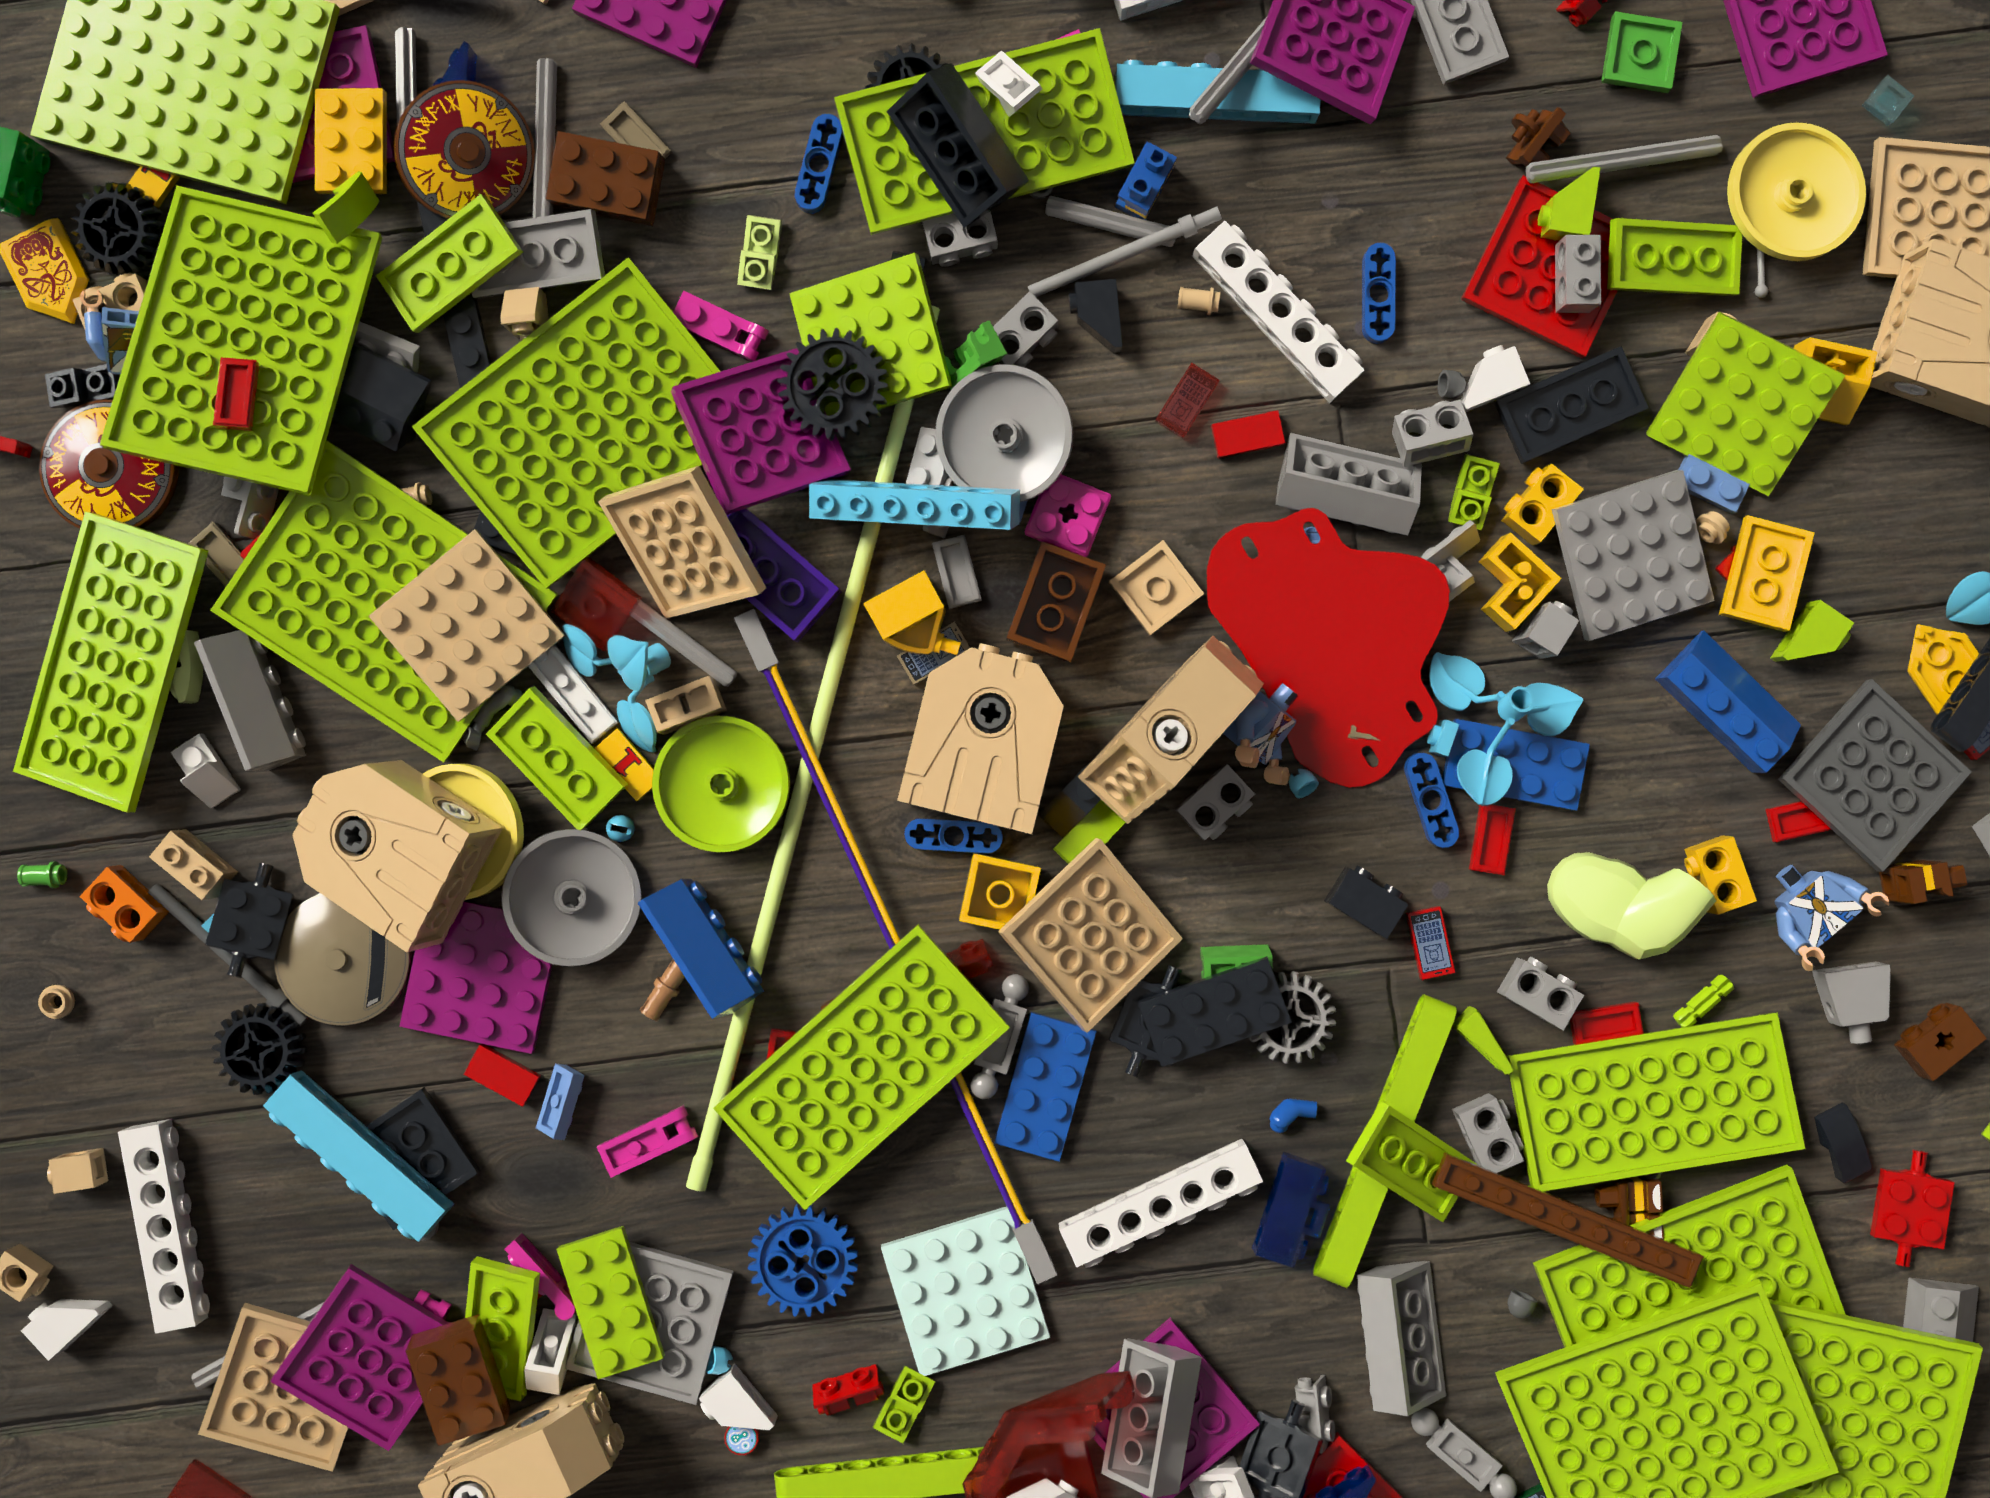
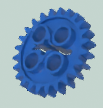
M799 1204L795 1205L793 1214H790L783 1207L781 1209V1219L771 1214L768 1218L771 1227L761 1224L758 1228L764 1237L754 1235L751 1241L759 1247L750 1249L748 1252V1256L757 1259L748 1265V1270L758 1272L752 1278L751 1283H762V1287L758 1292L759 1296L766 1293L771 1295L767 1305L771 1306L776 1301L781 1302L780 1313H783L787 1306L792 1307L794 1317L797 1316L800 1308H804L807 1317H810L814 1306L821 1313H824L826 1309L825 1302L827 1301L835 1307L838 1302L835 1294L845 1297L848 1290L843 1284L853 1285L855 1278L847 1272H855L858 1269V1264L849 1261L858 1256V1250L848 1249L854 1243L855 1237H844L848 1225H842L838 1228L836 1226L839 1217L837 1214L830 1220L825 1218L827 1212L825 1207L818 1215L814 1214L813 1204L808 1207L806 1213H802ZM796 1229L806 1231L809 1240L805 1243L796 1242L792 1237V1231ZM779 1241H784L789 1249L780 1246ZM823 1250H829L835 1255L836 1261L831 1264H825L820 1261L818 1253ZM775 1256L785 1258L788 1267L783 1270L774 1268L771 1258ZM809 1256L808 1263L805 1262L802 1266L797 1263L799 1257ZM818 1272L826 1274L828 1278L822 1279ZM802 1277H808L814 1282L815 1288L805 1291L798 1286L797 1280Z

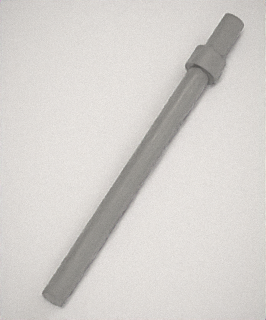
M1214 207L1193 217L1191 214L1179 218L1178 223L1029 285L1028 289L1035 297H1038L1181 236L1188 238L1197 234L1198 229L1222 220L1219 209Z

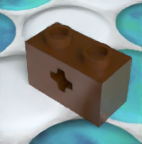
M1950 1003L1936 1005L1927 1013L1928 1017L1919 1025H1912L1905 1029L1900 1035L1901 1039L1894 1044L1919 1077L1931 1081L1936 1080L1987 1039L1961 1006Z

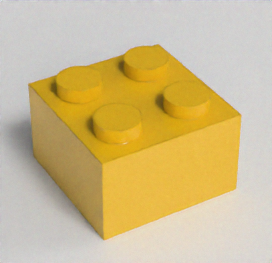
M973 853L959 921L1000 930L1035 897L1041 868Z

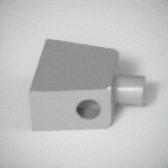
M1875 961L1813 970V977L1828 1022L1837 1026H1848L1850 1043L1871 1042L1870 1023L1886 1021L1889 1018L1890 965Z

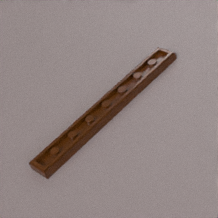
M1446 1152L1432 1182L1434 1187L1689 1288L1693 1284L1704 1257L1700 1253Z

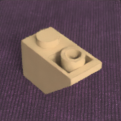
M539 287L505 290L500 317L501 324L522 341L549 320L546 294Z

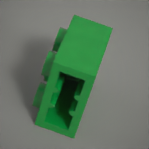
M0 127V213L20 218L21 213L35 216L36 208L42 201L41 187L44 175L50 168V151L20 131Z

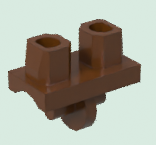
M1560 107L1556 108L1554 112L1545 109L1539 113L1532 109L1527 116L1517 113L1512 119V125L1516 131L1511 136L1517 144L1507 155L1506 159L1512 165L1523 164L1525 167L1532 162L1550 160V156L1541 147L1546 141L1552 147L1560 146L1570 135V131L1562 122L1566 113Z

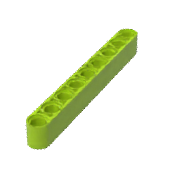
M1425 994L1420 997L1376 1108L1382 1101L1415 1122L1453 1025L1457 1010L1456 1006ZM1354 1166L1321 1246L1313 1272L1314 1276L1345 1288L1349 1287L1388 1191L1386 1186Z

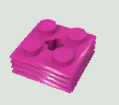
M1061 474L1047 490L1039 494L1025 528V535L1087 557L1110 502L1111 494ZM1070 506L1074 508L1073 514L1078 517L1076 520L1070 519L1068 523H1064L1062 521L1063 515L1058 512L1060 509L1066 510Z

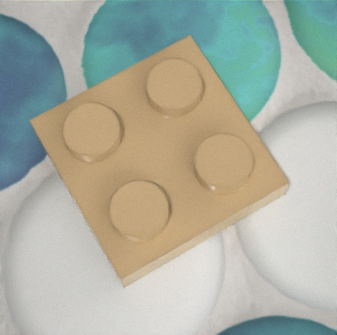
M1164 540L1109 581L1110 585L1149 636L1204 594Z

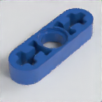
M822 114L812 124L795 189L797 205L805 213H817L826 204L843 140L840 120L832 114ZM827 124H832L833 131L836 134L828 136V149L822 147L823 134L820 128L826 129ZM822 155L828 159L829 165L823 172H814L810 168V161L813 157ZM806 176L817 181L815 193L819 199H813L811 204H806L805 197L802 196L803 193L808 194L812 185L811 180L806 179Z
M1385 243L1371 245L1362 259V333L1365 339L1373 344L1384 343L1395 330L1396 257L1392 247ZM1376 252H1381V257L1387 258V261L1381 266V276L1370 279L1369 275L1374 276L1377 273V263L1371 261L1370 258H1373ZM1374 285L1384 286L1388 292L1387 300L1380 303L1372 300L1369 293L1370 288ZM1369 308L1372 310L1388 309V312L1383 311L1381 313V325L1387 326V329L1380 336L1377 335L1375 329H1370V325L1376 322L1377 311L1370 313Z
M1427 753L1412 754L1405 761L1404 772L1426 838L1436 847H1450L1459 837V828L1437 762ZM1417 759H1420L1422 763H1428L1429 768L1424 771L1427 781L1434 779L1435 785H1425L1418 790L1417 783L1424 782L1420 773H1413L1412 770L1413 767L1417 766ZM1429 790L1436 791L1441 799L1440 805L1434 810H1428L1422 802L1423 795ZM1445 811L1446 817H1439L1443 827L1450 828V832L1446 834V840L1443 842L1442 838L1434 836V832L1439 830L1437 821L1435 819L1428 821L1427 816L1439 815Z
M918 818L912 820L906 826L904 833L905 839L911 847L924 850L992 853L1001 846L1003 840L1002 832L997 825L975 821ZM918 824H923L926 831H935L934 824H940L941 828L938 834L940 845L932 844L934 841L933 837H926L923 839V843H916V837L911 836L910 832L911 830H916ZM950 826H958L963 831V841L958 845H949L944 839V832ZM967 826L975 827L973 834H983L985 828H990L991 833L997 835V841L991 842L990 847H984L983 841L973 840L974 847H966L969 839Z

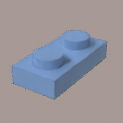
M1690 454L1688 456L1685 455L1678 469L1684 471L1689 494L1730 514L1737 512L1750 485Z
M555 1063L536 1125V1129L552 1139L565 1140L568 1128L572 1123V1115L577 1098L582 1090L584 1079L582 1073L568 1065Z

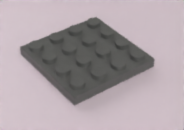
M1870 679L1860 686L1780 775L1778 780L1877 872H1883L1971 774V771L1873 679Z

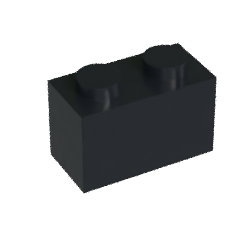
M1358 865L1354 870L1345 867L1324 901L1379 936L1388 939L1409 905L1401 900L1403 893L1387 883L1383 888L1372 882L1374 875Z

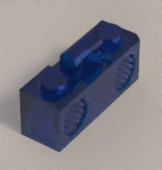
M1283 1152L1252 1245L1256 1256L1294 1268L1297 1259L1302 1260L1306 1253L1308 1241L1304 1240L1305 1234L1320 1238L1331 1206L1317 1200L1318 1194L1322 1196L1325 1194L1329 1182V1176L1325 1175L1326 1169L1322 1164ZM1310 1207L1315 1210L1308 1226L1305 1225Z

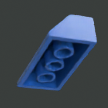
M1704 630L1655 678L1751 773H1767L1790 749L1801 726L1778 701Z
M681 879L638 902V905L710 1017L714 1019L733 1014L764 992L760 985L762 978L753 966H748L743 959L744 951L735 938L728 936L723 928L726 924L721 914L716 909L712 910L706 902L707 893L702 885L692 879Z

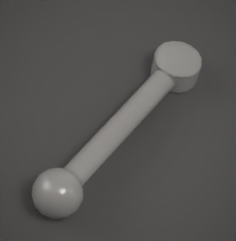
M1757 249L1758 286L1754 292L1757 297L1764 298L1769 291L1765 285L1764 252Z

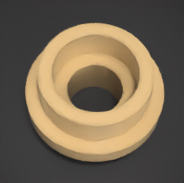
M1710 511L1696 519L1698 534L1704 541L1720 544L1727 538L1730 526L1721 514Z
M63 985L47 987L41 993L38 1001L41 1012L52 1019L67 1016L71 1013L75 1004L73 993ZM56 996H60L62 1000L61 1007L56 1006L54 1003Z

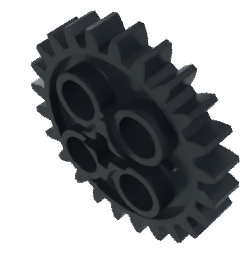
M838 328L834 329L832 337H829L825 330L821 329L819 340H815L811 334H808L809 345L805 347L802 343L797 342L796 346L800 352L797 355L788 352L786 355L792 361L791 365H781L780 367L787 374V377L779 378L778 383L787 389L779 392L778 395L782 400H789L783 405V409L786 413L794 412L790 417L794 424L802 421L800 429L804 433H807L813 427V436L816 439H819L824 431L829 441H833L836 432H839L843 440H847V430L850 429L857 436L860 435L858 425L863 423L869 428L872 427L868 417L870 415L881 416L876 405H887L886 399L880 395L881 392L890 391L888 384L881 382V380L889 377L886 369H879L884 365L885 361L882 356L873 358L877 353L874 345L865 349L867 345L865 337L861 336L854 342L855 335L851 330L846 333L844 338H842ZM837 354L843 355V361L839 366L834 368L828 367L829 359ZM853 364H857L856 369L850 370ZM809 377H816L818 380L817 385L811 390H803L804 381ZM832 380L839 384V387L835 390L829 386V382ZM855 380H865L866 384L863 390L856 393L850 392V386ZM817 400V403L812 406L811 401ZM839 402L840 407L837 413L830 416L825 415V407L829 403Z

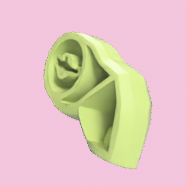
M1590 852L1574 853L1562 859L1553 869L1547 884L1548 899L1558 916L1570 928L1588 940L1609 944L1635 959L1667 953L1688 935L1716 902L1714 895L1701 882L1680 869L1674 868L1658 876L1646 879L1633 865Z

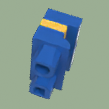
M1147 141L1118 194L1119 198L1115 208L1130 216L1146 220L1175 167L1177 157Z

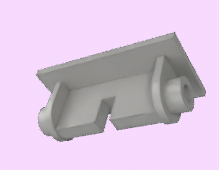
M1321 1375L1315 1383H1311V1378L1308 1377L1299 1378L1298 1385L1295 1386L1296 1400L1305 1404L1303 1411H1310V1416L1301 1415L1299 1425L1307 1432L1323 1439L1320 1453H1324L1328 1443L1333 1442L1335 1439V1424L1333 1420L1329 1419L1328 1409L1332 1403L1331 1388L1326 1386L1325 1375Z

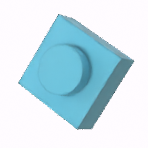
M1440 720L1438 725H1435L1428 735L1427 743L1431 744L1429 753L1448 757L1459 724L1449 720Z

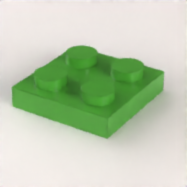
M1615 11L1611 17L1601 83L1668 93L1673 86L1683 22Z

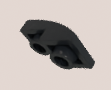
M107 364L83 370L70 368L45 374L50 408L74 407L95 400H113L120 374L108 372Z
M1842 1102L1814 1117L1820 1144L1829 1150L1835 1178L1842 1183H1846L1872 1169L1870 1157L1861 1132L1845 1103Z

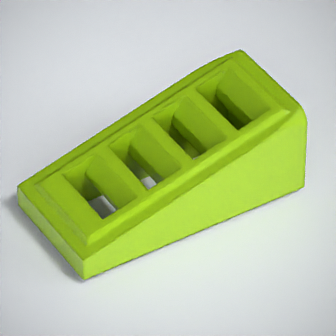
M1467 1007L1453 1022L1452 1027L1498 1071L1509 1075L1513 1068L1482 1015L1476 1008Z

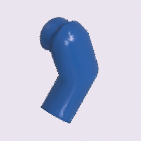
M1291 1098L1283 1100L1270 1115L1271 1129L1277 1133H1283L1297 1117L1315 1119L1317 1102Z

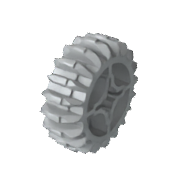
M1292 971L1290 981H1287L1284 972H1278L1280 991H1288L1284 999L1287 1010L1292 1009V1012L1302 1019L1297 1018L1295 1022L1292 1021L1293 1024H1286L1280 1027L1281 1043L1271 1039L1266 1032L1249 1037L1251 1042L1262 1039L1257 1046V1050L1262 1053L1270 1047L1268 1057L1271 1060H1274L1279 1052H1281V1061L1287 1064L1290 1059V1053H1293L1294 1060L1297 1063H1301V1052L1305 1051L1306 1055L1312 1059L1315 1057V1054L1311 1047L1316 1045L1317 1048L1323 1051L1325 1045L1319 1041L1320 1038L1323 1036L1327 1039H1332L1333 1034L1325 1030V1026H1336V1021L1332 1018H1326V1015L1336 1012V1008L1333 1005H1323L1331 999V995L1323 993L1318 996L1323 988L1320 982L1315 983L1309 988L1312 982L1311 976L1305 975L1299 983L1298 972ZM1298 991L1307 994L1311 998L1316 1009V1015L1300 1010ZM1314 1025L1311 1033L1306 1038L1292 1043L1300 1028Z

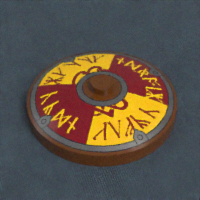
M455 80L443 82L426 89L406 107L395 132V162L405 187L422 206L440 217L449 219L480 194L488 198L498 215H500L518 202L530 183L534 170L535 150L529 126L518 108L506 96L484 84Z
M95 400L81 404L68 411L51 428L41 449L39 473L44 494L53 509L65 521L79 529L85 511L142 529L162 514L170 503L177 486L179 466L104 449L100 446L113 400Z

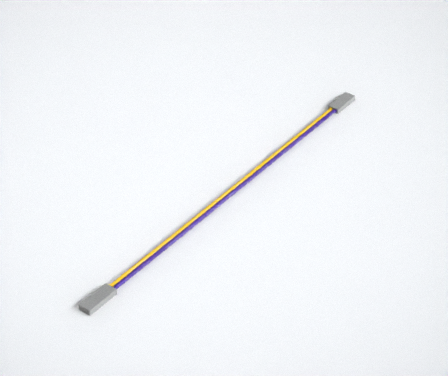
M756 610L747 611L734 617L735 622L758 672H762L767 678L889 949H891L900 941L898 933L777 670L779 661ZM960 1072L950 1083L1014 1221L1013 1232L1037 1284L1057 1276L1056 1269L1033 1219L1029 1220L1025 1215Z

